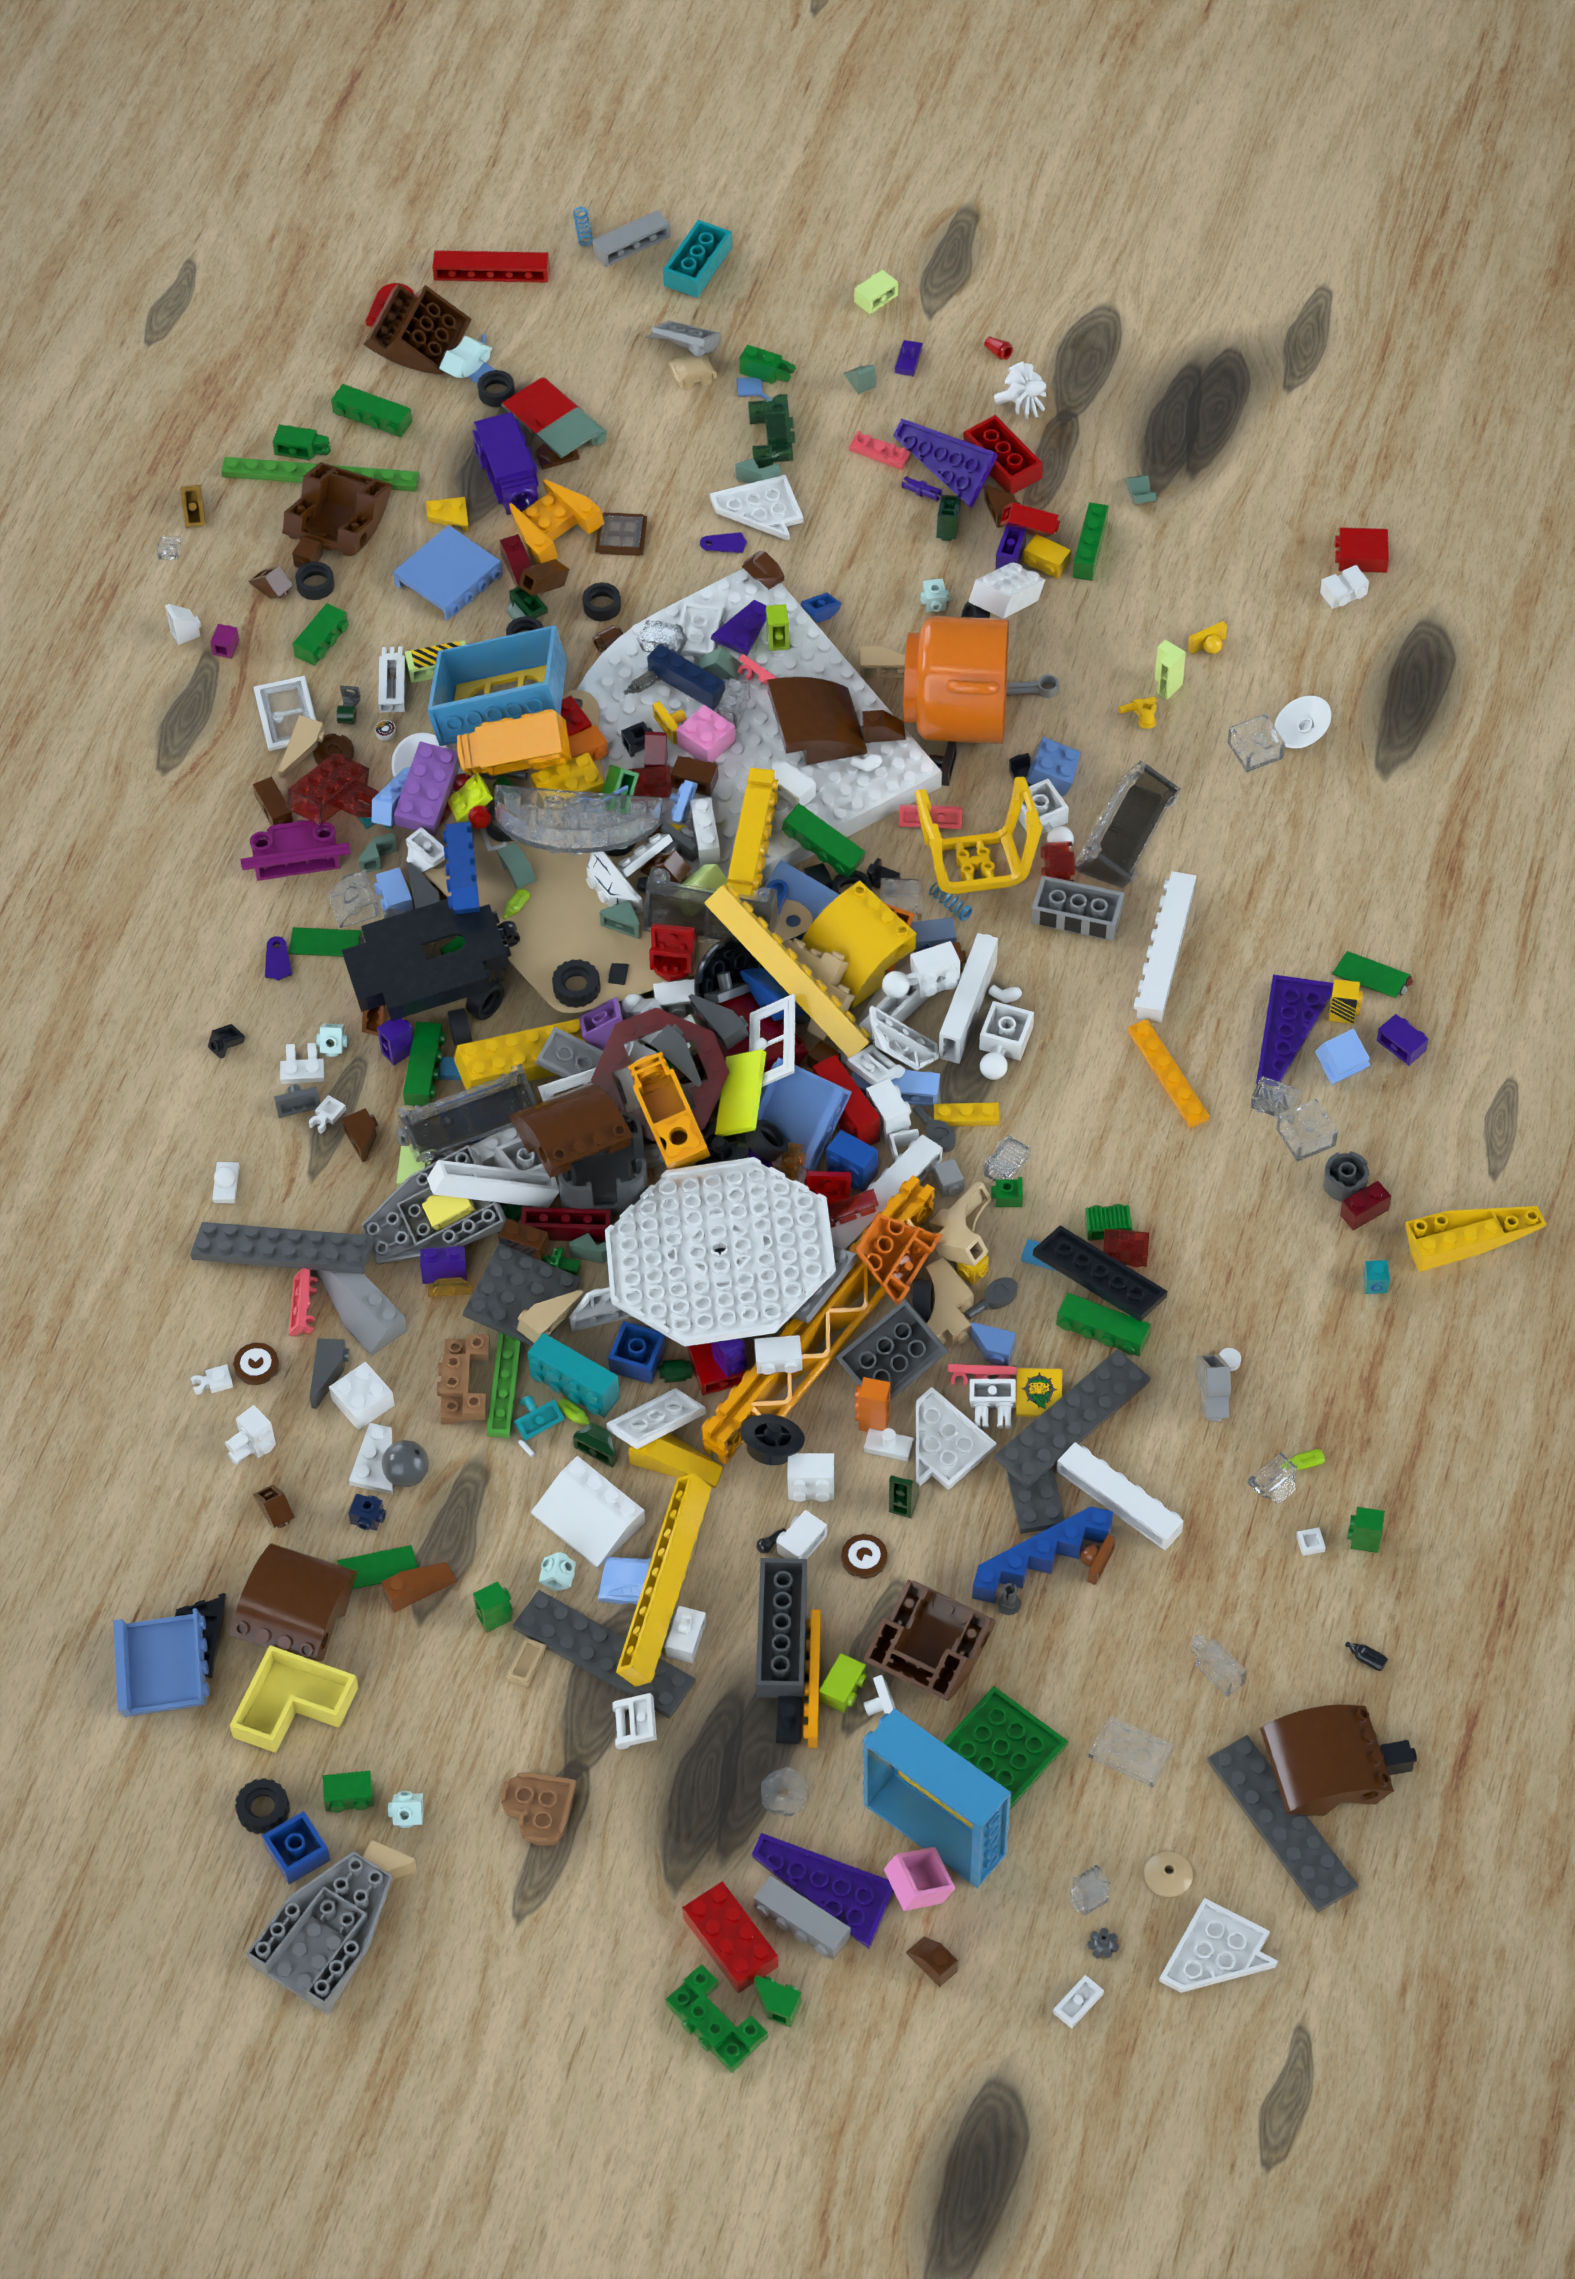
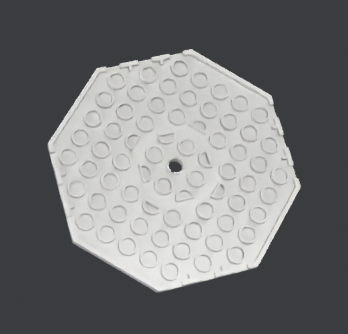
M755 1157L666 1170L655 1185H650L640 1195L641 1199L635 1205L631 1204L620 1215V1219L614 1225H610L605 1229L612 1304L684 1347L776 1333L836 1271L827 1198L820 1193L818 1195L809 1190V1187L796 1180L792 1181L786 1178L785 1174L777 1169L766 1167ZM718 1248L725 1249L723 1252H721V1255H719L718 1252H715V1250Z

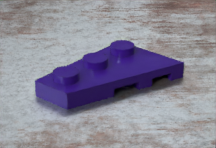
M753 600L715 631L710 639L748 656L766 623L767 605Z

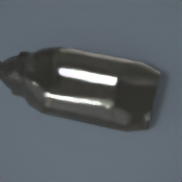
M651 670L635 678L628 685L627 690H624V694L639 693L654 685L659 680L657 674Z

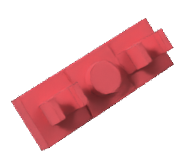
M859 430L849 445V451L900 470L904 468L911 457V452L906 451L905 447H902V449L898 448L896 444L892 445L876 438H871L870 434L863 435Z
M742 654L739 658L745 665H741L737 672L743 675L748 670L745 678L749 681L754 678L755 673L759 675L757 679L767 685L768 679L777 678L746 655Z
M900 804L899 827H921L917 805ZM931 805V812L929 813L933 824L937 823L938 828L962 829V807Z
M302 1268L293 1278L289 1335L294 1337L301 1331L305 1334H310L314 1330V1327L308 1326L307 1323L311 1324L315 1317L306 1315V1312L311 1304L309 1295L313 1296L317 1292V1289L312 1288L310 1284L315 1285L318 1279L309 1277L310 1269Z
M948 1364V1372H954L951 1376L952 1385H955V1378L957 1376H962L964 1379L963 1384L967 1385L968 1378L965 1374H975V1379H989V1375H999L997 1379L1004 1377L1012 1379L1010 1374L1016 1375L1017 1368L1016 1366Z

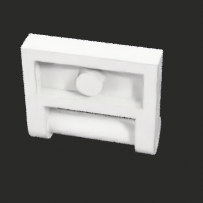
M873 1044L847 1060V1066L872 1086L889 1078L890 1080L894 1078L899 1079L905 1073L904 1067L900 1064L896 1065Z
M651 1693L617 1700L612 1703L613 1711L616 1714L617 1738L615 1739V1747L617 1749H627L631 1745L657 1740L654 1697ZM629 1709L631 1735H626L625 1711Z

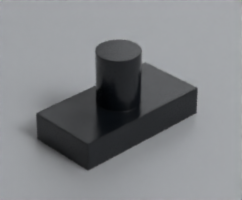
M956 742L947 743L944 756L929 755L936 766L941 768V785L949 786L957 756Z
M778 1696L776 1743L800 1744L802 1697Z

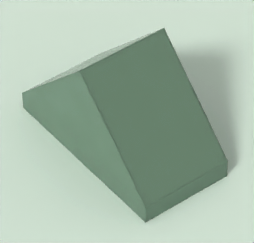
M875 365L859 366L844 373L858 394L876 387Z
M722 647L703 655L699 663V667L716 677L735 682L739 676L737 670L742 665Z
M630 901L600 911L601 926L640 939V923Z

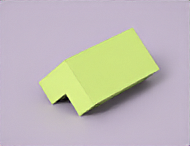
M1164 640L1157 647L1155 680L1158 681L1157 694L1168 700L1183 685L1186 652L1169 641Z
M704 864L670 892L667 897L673 906L681 907L686 917H693L706 906L704 902L721 885H727L728 881L717 864Z

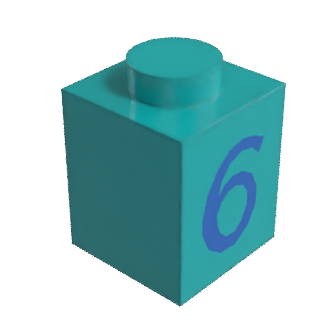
M1388 1260L1365 1261L1363 1270L1365 1294L1388 1293L1390 1282Z

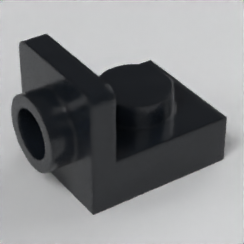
M1029 754L1016 755L1010 758L1009 773L1013 780L1015 777H1025L1027 779L1030 768Z
M877 858L874 864L871 863L866 873L873 887L892 893L900 879L899 872L881 866L880 858Z
M229 1024L212 1030L208 1048L221 1059L225 1057L227 1048L242 1044L245 1036L234 1025Z

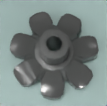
M1101 1928L1100 1934L1096 1931L1090 1934L1091 1940L1088 1941L1087 1945L1088 1949H1094L1093 1956L1095 1958H1100L1103 1954L1107 1959L1112 1957V1952L1118 1951L1119 1944L1115 1943L1118 1937L1115 1933L1108 1935L1107 1928Z

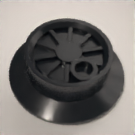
M717 1120L708 1123L705 1130L700 1131L711 1156L696 1162V1165L747 1158L750 1152V1147L746 1141V1132L724 1137L717 1136L715 1134Z
M761 1414L752 1416L743 1423L741 1428V1436L747 1444L749 1455L754 1460L766 1465L775 1466L788 1462V1456L798 1453L803 1448L805 1441L804 1434L798 1425L778 1415Z

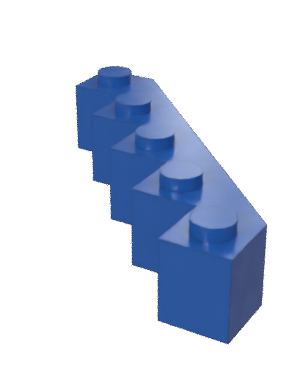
M471 821L445 824L446 831H442L444 844L447 843V847H444L445 860L449 862L445 863L446 876H450L446 883L447 891L451 892L452 895L448 896L449 909H453L454 915L480 912Z
M1089 1507L978 1565L973 1583L972 1598L995 1604L1000 1584L1012 1583V1586L1015 1584L1017 1588L1023 1589L1028 1569L1051 1574L1056 1554L1079 1559L1084 1539L1103 1544L1107 1535H1110L1113 1511Z

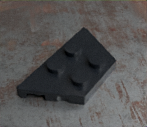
M226 1593L219 1594L218 1598L207 1602L204 1599L192 1606L178 1608L175 1613V1617L193 1614V1609L196 1608L201 1616L205 1617L206 1629L203 1630V1638L207 1642V1652H204V1660H207L208 1674H205L208 1678H213L227 1600Z

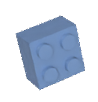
M1042 737L1034 750L1026 779L1027 783L1034 785L1049 779L1060 796L1064 797L1073 784L1081 752Z

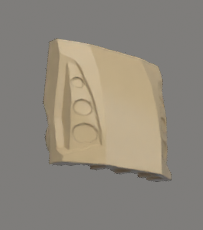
M706 353L703 356L691 354L668 362L674 379L679 387L685 390L691 389L696 382L708 385L713 379L717 378V373L713 370Z

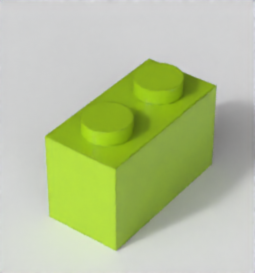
M786 604L766 606V630L769 651L790 649L789 620Z
M840 1653L819 1690V1702L845 1713L848 1706H853L857 1698L856 1692L858 1688H863L867 1681L866 1664Z

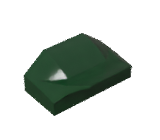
M519 586L509 591L510 603L507 613L513 620L524 616L536 619L548 613V607L537 595L532 596Z
M590 1422L584 1429L576 1431L573 1435L574 1448L612 1468L618 1460L610 1431Z

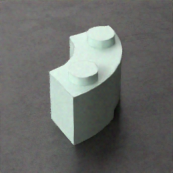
M464 336L462 342L455 349L446 351L439 369L456 378L469 377L484 362L489 360L492 347L476 339Z

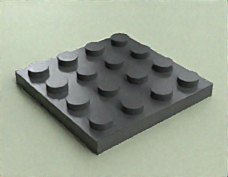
M499 1243L463 1311V1316L533 1346L535 1343L517 1330L519 1324L518 1317L525 1309L529 1310L534 1304L576 1291L581 1278ZM556 1328L548 1336L552 1337Z

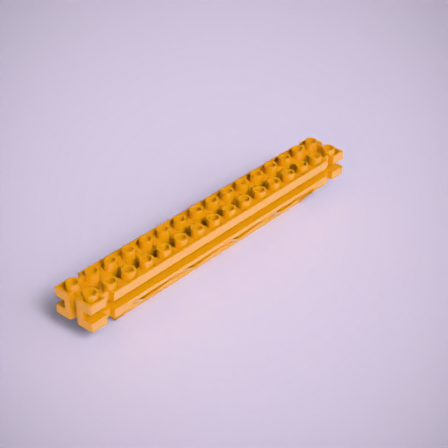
M912 1175L908 1181H904L899 1188L900 1194H896L895 1197L892 1196L888 1200L886 1208L877 1214L903 1221L904 1224L917 1228L922 1223L924 1224L934 1212V1202L932 1200L934 1199L935 1188L929 1184L925 1187L920 1186V1179ZM866 1227L863 1230L860 1239L857 1241V1243L854 1242L851 1244L848 1251L856 1253L855 1248L857 1247L858 1243L867 1231L868 1227ZM858 1255V1261L809 1324L793 1319L791 1322L788 1321L782 1329L779 1337L800 1335L802 1370L793 1373L774 1372L770 1375L757 1374L755 1363L751 1370L748 1369L745 1372L741 1383L731 1389L726 1401L721 1402L715 1410L717 1415L715 1417L712 1416L711 1419L707 1418L703 1423L702 1441H704V1452L710 1456L716 1453L718 1461L726 1465L736 1453L739 1445L744 1443L741 1436V1428L748 1418L761 1414H773L785 1418L886 1295L887 1292L881 1285L868 1301V1288L879 1282ZM864 1291V1304L861 1307H851ZM848 1325L830 1347V1334ZM826 1337V1350L823 1353L812 1354ZM812 1370L792 1394V1380ZM788 1383V1396L785 1400L773 1401Z

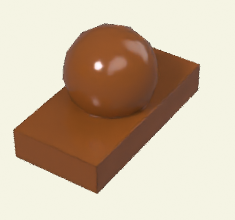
M1108 1534L1101 1548L1096 1544H1087L1081 1549L1080 1558L1086 1566H1091L1088 1571L1089 1583L1097 1584L1115 1550L1116 1539L1114 1536Z

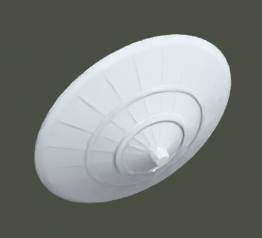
M1303 696L1291 701L1281 710L1275 721L1274 734L1278 742L1288 748H1303L1316 742L1323 736L1330 725L1331 709L1329 704L1317 696Z
M415 733L402 740L392 756L391 768L393 776L395 777L404 768L411 767L420 741L439 746L437 737L430 733ZM447 745L439 746L448 749Z

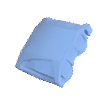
M606 1558L598 1601L615 1604H638L652 1558Z

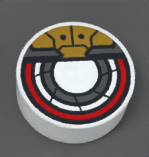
M388 720L378 722L375 726L376 737L382 741L394 738L396 735L394 723Z

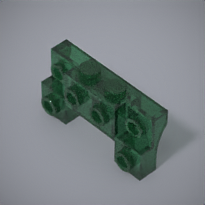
M787 394L776 395L762 401H749L750 424L766 425L767 445L752 446L753 458L758 468L771 466L773 462L793 461L792 443H795V432L791 431V428H794L793 416L789 417Z

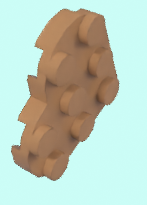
M528 1772L518 1773V1776L511 1778L508 1782L505 1781L501 1789V1803L505 1814L519 1819V1828L523 1839L538 1846L556 1845L567 1828L577 1785L576 1780Z

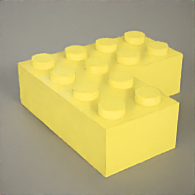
M270 1645L230 1724L233 1738L276 1753L296 1713L339 1728L358 1690L356 1675Z

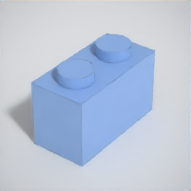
M400 867L376 874L377 883L374 884V889L377 896L381 895L382 897L380 904L383 912L389 907L397 908L404 912L414 910L412 897Z

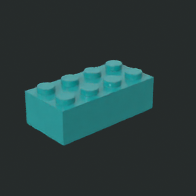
M697 220L663 268L664 286L698 298L731 251L732 231Z
M545 1333L539 1337L527 1352L530 1375L535 1381L543 1382L554 1392L567 1396L573 1403L583 1405L590 1413L598 1414L605 1418L620 1399L618 1375Z

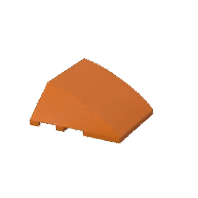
M877 1214L855 1248V1252L898 1306L905 1298L910 1289L909 1286L928 1255L935 1249L943 1234L932 1233L923 1230L924 1228H916L904 1224L903 1221Z

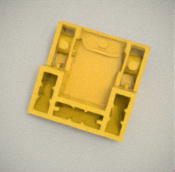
M858 881L834 899L818 915L805 933L802 942L806 944L805 948L810 951L812 948L821 953H824V951L832 953L834 950L845 956L843 960L847 961L849 965L840 984L850 988L849 993L855 996L850 1005L853 1009L882 988L885 970L916 949L917 933L861 881Z

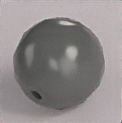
M401 1440L395 1442L388 1447L383 1455V1474L388 1481L396 1486H414L420 1483L428 1472V1455L425 1449L414 1441Z

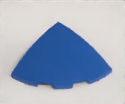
M751 968L739 972L745 983H749L750 991L760 1008L789 996V993L766 969ZM795 1001V1018L807 1014ZM784 1010L771 1015L774 1021L784 1019Z

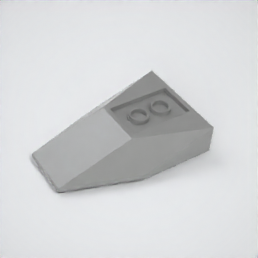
M469 1145L441 1159L443 1161L482 1165L476 1151ZM437 1162L410 1175L361 1224L365 1235L373 1236L372 1252L377 1263L383 1264L420 1257V1249L467 1245L500 1232L507 1218L499 1202L472 1199L477 1210L476 1212L440 1231L435 1230L431 1226L422 1206V1203L426 1202L427 1198L433 1195L427 1177Z
M351 1852L288 1898L246 1953L249 1964L323 2013L329 2015L370 1947L393 1876L356 1852Z

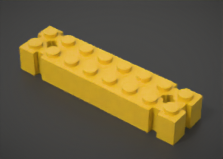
M750 767L727 878V886L731 885L738 891V898L742 902L747 901L754 910L752 912L756 916L755 903L759 902L760 893L758 887L762 886L763 874L760 873L762 870H765L766 858L764 856L768 854L769 841L767 840L772 835V825L770 824L771 821L775 820L776 809H774V805L778 804L779 793L777 790L779 780L775 779V770Z

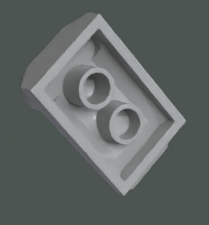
M666 321L653 326L651 334L646 336V338L668 339L679 346L688 348L694 356H703L705 353H711L716 349L720 342L721 333L674 321Z

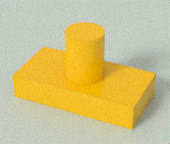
M660 701L653 703V718L667 734L672 744H677L676 729L679 728L678 724L687 720L684 711L680 709L669 714Z

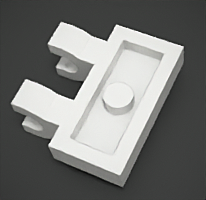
M308 1043V1060H296L295 1044H286L287 1061H280L281 1084L324 1082V1059H318L316 1043Z

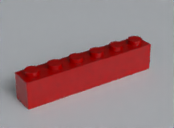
M434 250L432 266L434 281L548 283L550 267L548 252Z

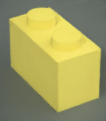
M432 1195L427 1198L426 1202L422 1203L431 1226L437 1231L477 1211L472 1199Z

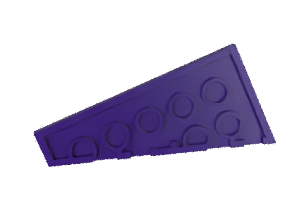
M901 419L893 435L969 507H973L998 457L995 452L905 419Z
M1273 974L1257 1074V1085L1278 1088L1332 997L1334 983Z
M761 1833L752 1852V1858L795 1892L851 1928V1936L870 1949L894 1892L889 1880Z

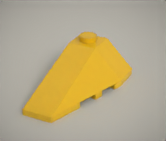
M671 1433L638 1449L630 1445L628 1450L630 1465L677 1478L694 1473L713 1488H717L723 1472L721 1465Z

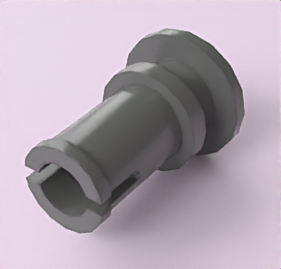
M1007 1583L1003 1586V1594L998 1600V1609L1003 1614L1013 1615L1020 1610L1021 1602L1017 1595V1586L1014 1584L1012 1588V1583Z

